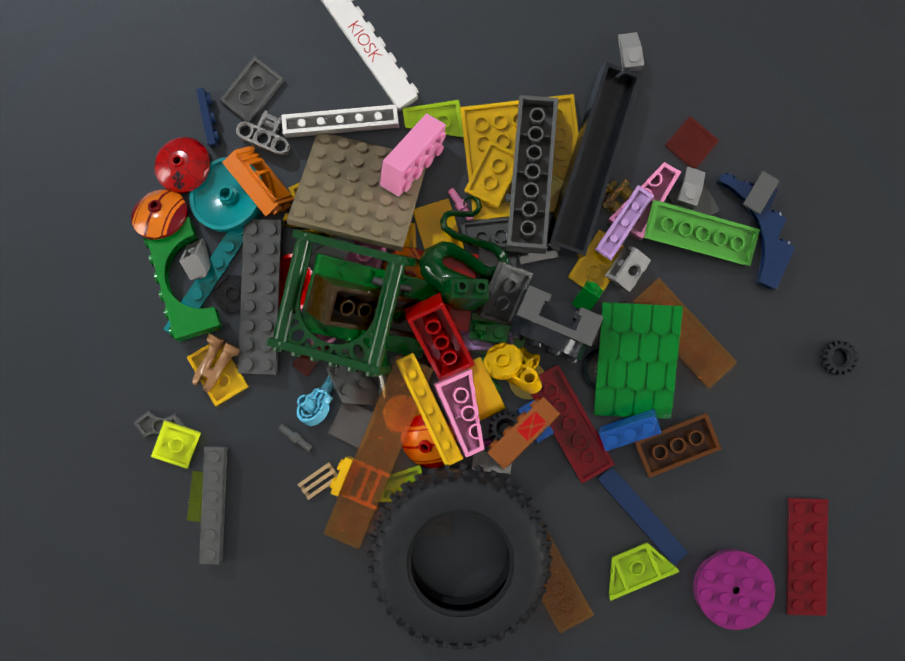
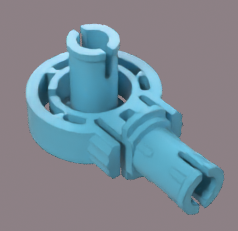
M329 375L320 388L314 389L311 394L301 395L297 400V417L307 426L319 424L329 412V403L332 400L330 394L334 389Z

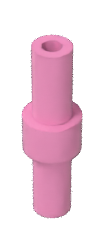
M454 188L447 191L455 202L454 206L458 211H469L467 208L468 204L465 202V206H463L464 199L460 198ZM465 217L467 221L473 220V217Z

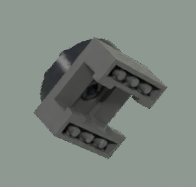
M529 285L510 328L511 337L519 341L525 339L529 341V346L536 349L545 348L547 349L546 353L554 357L562 355L566 357V361L577 364L578 361L582 362L587 348L592 346L603 316L581 307L579 311L574 312L572 319L575 322L572 329L539 316L542 306L544 307L549 302L552 294Z

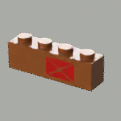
M544 397L541 400L537 398L530 405L532 409L528 413L524 411L517 417L518 423L513 427L511 425L508 426L502 433L504 436L499 441L495 439L488 446L490 450L487 453L503 469H506L561 415Z

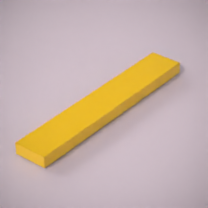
M411 353L397 360L396 363L444 465L449 464L450 466L463 460V455L415 354Z

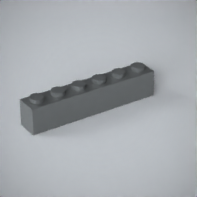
M208 445L204 447L199 564H220L223 561L228 446Z

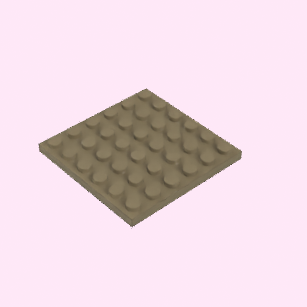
M317 134L289 212L287 224L402 252L426 167L419 179H415L412 182L410 189L407 192L404 191L398 197L380 186L382 162L393 149L333 134Z

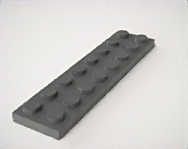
M251 220L243 227L239 349L241 352L239 354L238 373L278 374V352L273 351L272 346L267 345L268 337H273L280 309L282 220Z

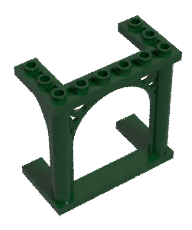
M294 229L292 237L296 238L293 255L273 337H268L267 345L272 346L273 351L291 352L290 355L295 357L309 356L310 361L321 362V360L328 362L327 365L346 366V370L351 372L365 371V375L376 378L377 376L393 372L394 364L388 363L387 360L388 336L405 266L418 267L419 259L348 243L313 232ZM314 243L388 261L373 322L369 329L353 342L347 344L324 342L311 333L302 318L300 307L301 295ZM294 319H297L299 325L292 327V324H295ZM299 329L305 333L301 340L293 338L294 332ZM366 338H370V341L368 343L370 344V347H368V345L364 343V340ZM307 339L313 340L312 346H310L311 343H307L305 345L303 344L307 341ZM327 345L330 347L329 351L325 349ZM355 345H360L364 349L363 358H358L355 355ZM344 348L349 349L350 356L347 353L343 354Z

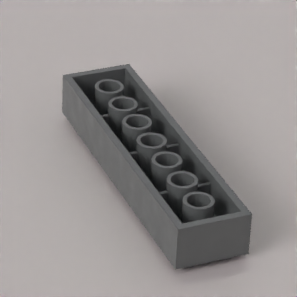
M519 95L506 251L546 253L558 98Z

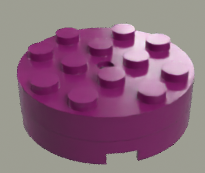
M739 549L717 551L700 564L694 577L693 591L696 603L712 622L723 628L732 630L750 628L762 621L772 608L775 598V584L772 574L760 559L746 551Z

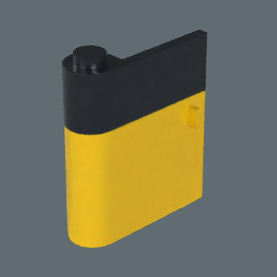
M481 357L475 359V365L468 368L472 369L479 422L506 409L490 375L484 367ZM436 378L428 382L445 420L450 424L433 385L439 382V379Z

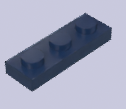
M198 88L196 93L207 145L210 148L218 147L217 141L220 140L218 130L214 129L213 122H216L214 111L210 110L209 104H212L210 92L207 93L204 88Z

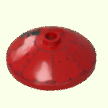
M179 137L167 142L160 149L156 156L154 167L156 177L162 186L176 193H187L202 185L209 174L211 163L208 151L199 141L189 137Z

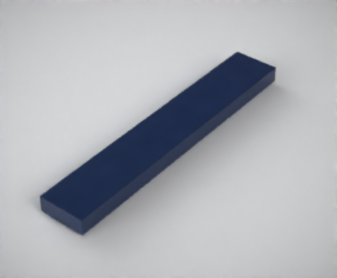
M613 467L608 468L597 478L674 566L688 554L687 550Z

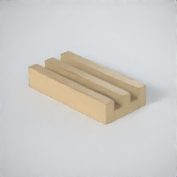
M329 462L297 485L309 500L328 487L333 479L309 494L308 491L332 474L337 478L338 473ZM327 468L330 469L328 473L305 488V483Z

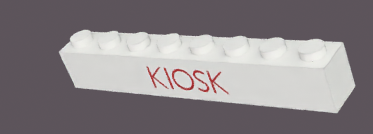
M321 0L393 104H397L398 111L401 112L402 108H406L418 100V89L413 83L409 84L406 80L408 76L402 67L399 69L396 66V58L391 52L387 53L384 49L386 46L380 36L378 38L373 33L375 29L369 21L365 22L363 19L364 13L360 7H355L351 2L353 0Z

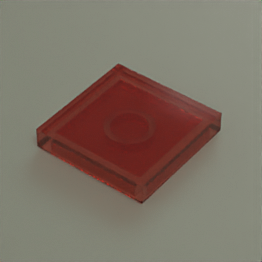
M690 116L665 146L689 167L695 169L719 140Z

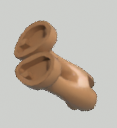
M211 333L207 336V341L210 344L208 352L197 368L192 380V384L197 387L203 376L207 377L208 380L203 388V391L209 392L214 387L228 361L232 357L238 356L241 352L236 346L228 342L225 343V340ZM223 347V351L221 352L218 361L216 362L215 366L211 368L212 362L214 361L220 349Z

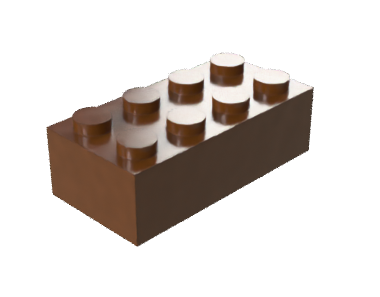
M701 413L661 429V434L633 442L648 478L722 449L707 413Z

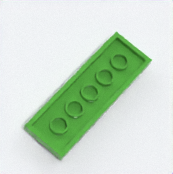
M653 200L643 238L737 264L751 266L760 229Z

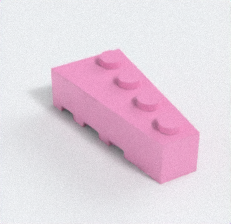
M664 162L641 186L653 194L654 197L629 235L639 241L642 240L653 200L665 201L681 171ZM626 202L609 218L608 223L612 225Z
M466 369L433 384L465 457L484 450L472 369Z

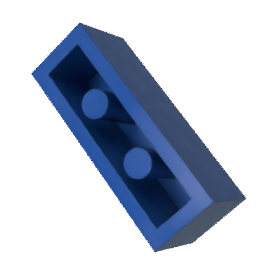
M655 409L599 428V435L605 451L661 434V425Z

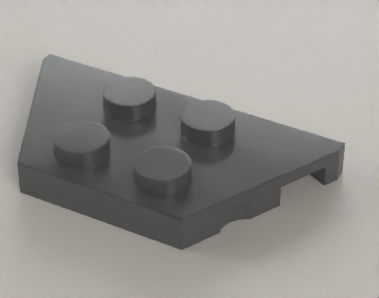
M355 345V355L358 358H363L359 345ZM344 348L343 354L347 353L350 356L349 349ZM339 365V367L328 366L326 368L341 404L376 407L384 405L373 378L366 376L365 371L351 372L346 370V366Z

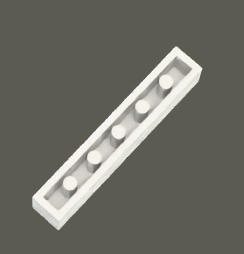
M397 104L281 115L285 138L313 136L323 133L335 134L399 128Z

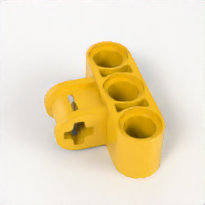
M525 347L519 348L523 359L521 369L513 377L504 380L530 394H535L542 388V383L535 371L540 362V356L528 352Z

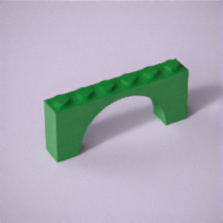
M189 217L186 218L183 226L169 237L158 240L144 238L145 245L151 252V255H149L150 263L156 270V273H154L155 281L161 288L159 296L166 306L164 314L171 324L169 332L171 337L178 342L223 329L219 311L215 307L200 309L186 306L176 299L170 288L169 271L173 259L184 246L198 240L193 221Z

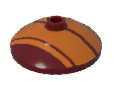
M162 189L150 192L143 196L134 206L131 213L132 226L140 236L146 239L158 240L169 237L176 233L185 223L188 214L187 204L180 194L170 190Z

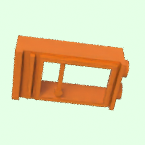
M254 146L236 149L222 162L265 216L271 214L275 216L281 211H287L292 206L291 202L295 197H291V193L262 158L258 157L259 154L254 152Z

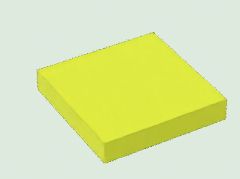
M164 420L151 457L188 469L201 432Z

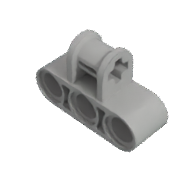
M266 110L262 114L257 126L244 121L239 123L236 128L237 135L243 141L279 157L287 156L291 149L287 140L278 135L282 126V117L277 118ZM244 128L251 129L250 134L247 136L242 135V130ZM262 135H267V142L259 143V138ZM279 143H285L286 146L283 151L276 150V146Z

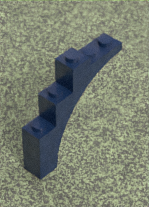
M727 172L725 174L722 173L716 181L717 184L732 192L742 203H744L754 186L749 181L743 180L742 182L737 180L735 175ZM776 188L761 214H757L747 208L757 229H760L761 261L755 283L772 291L778 288L795 249L794 246L790 245V241L782 238L778 240L787 218L783 217V214L779 211H769L778 192Z

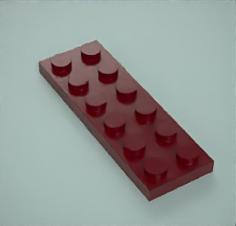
M556 364L539 374L542 388L539 392L530 395L533 400L537 398L541 400L544 397L561 414L550 427L580 483L583 484L614 466L615 463L608 451H605L598 433L559 365Z
M788 498L787 615L826 616L828 499Z

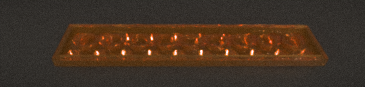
M397 354L323 533L357 549L361 547L418 409L396 363L397 360L404 357ZM419 363L429 383L434 370Z

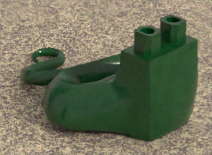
M468 196L464 200L463 206H465V202L468 199H472L477 203V208L474 211L449 210L443 213L440 219L441 230L453 239L492 251L497 256L498 261L509 264L510 261L505 250L497 244L461 234L447 226L446 221L449 217H474L479 214L482 209L480 199ZM441 241L425 249L419 259L420 274L431 288L441 293L447 307L453 310L471 311L486 304L489 299L488 279H474L449 269L443 265L442 260L445 257H451L464 264L478 276L492 279L497 265L489 267L470 252L451 242Z

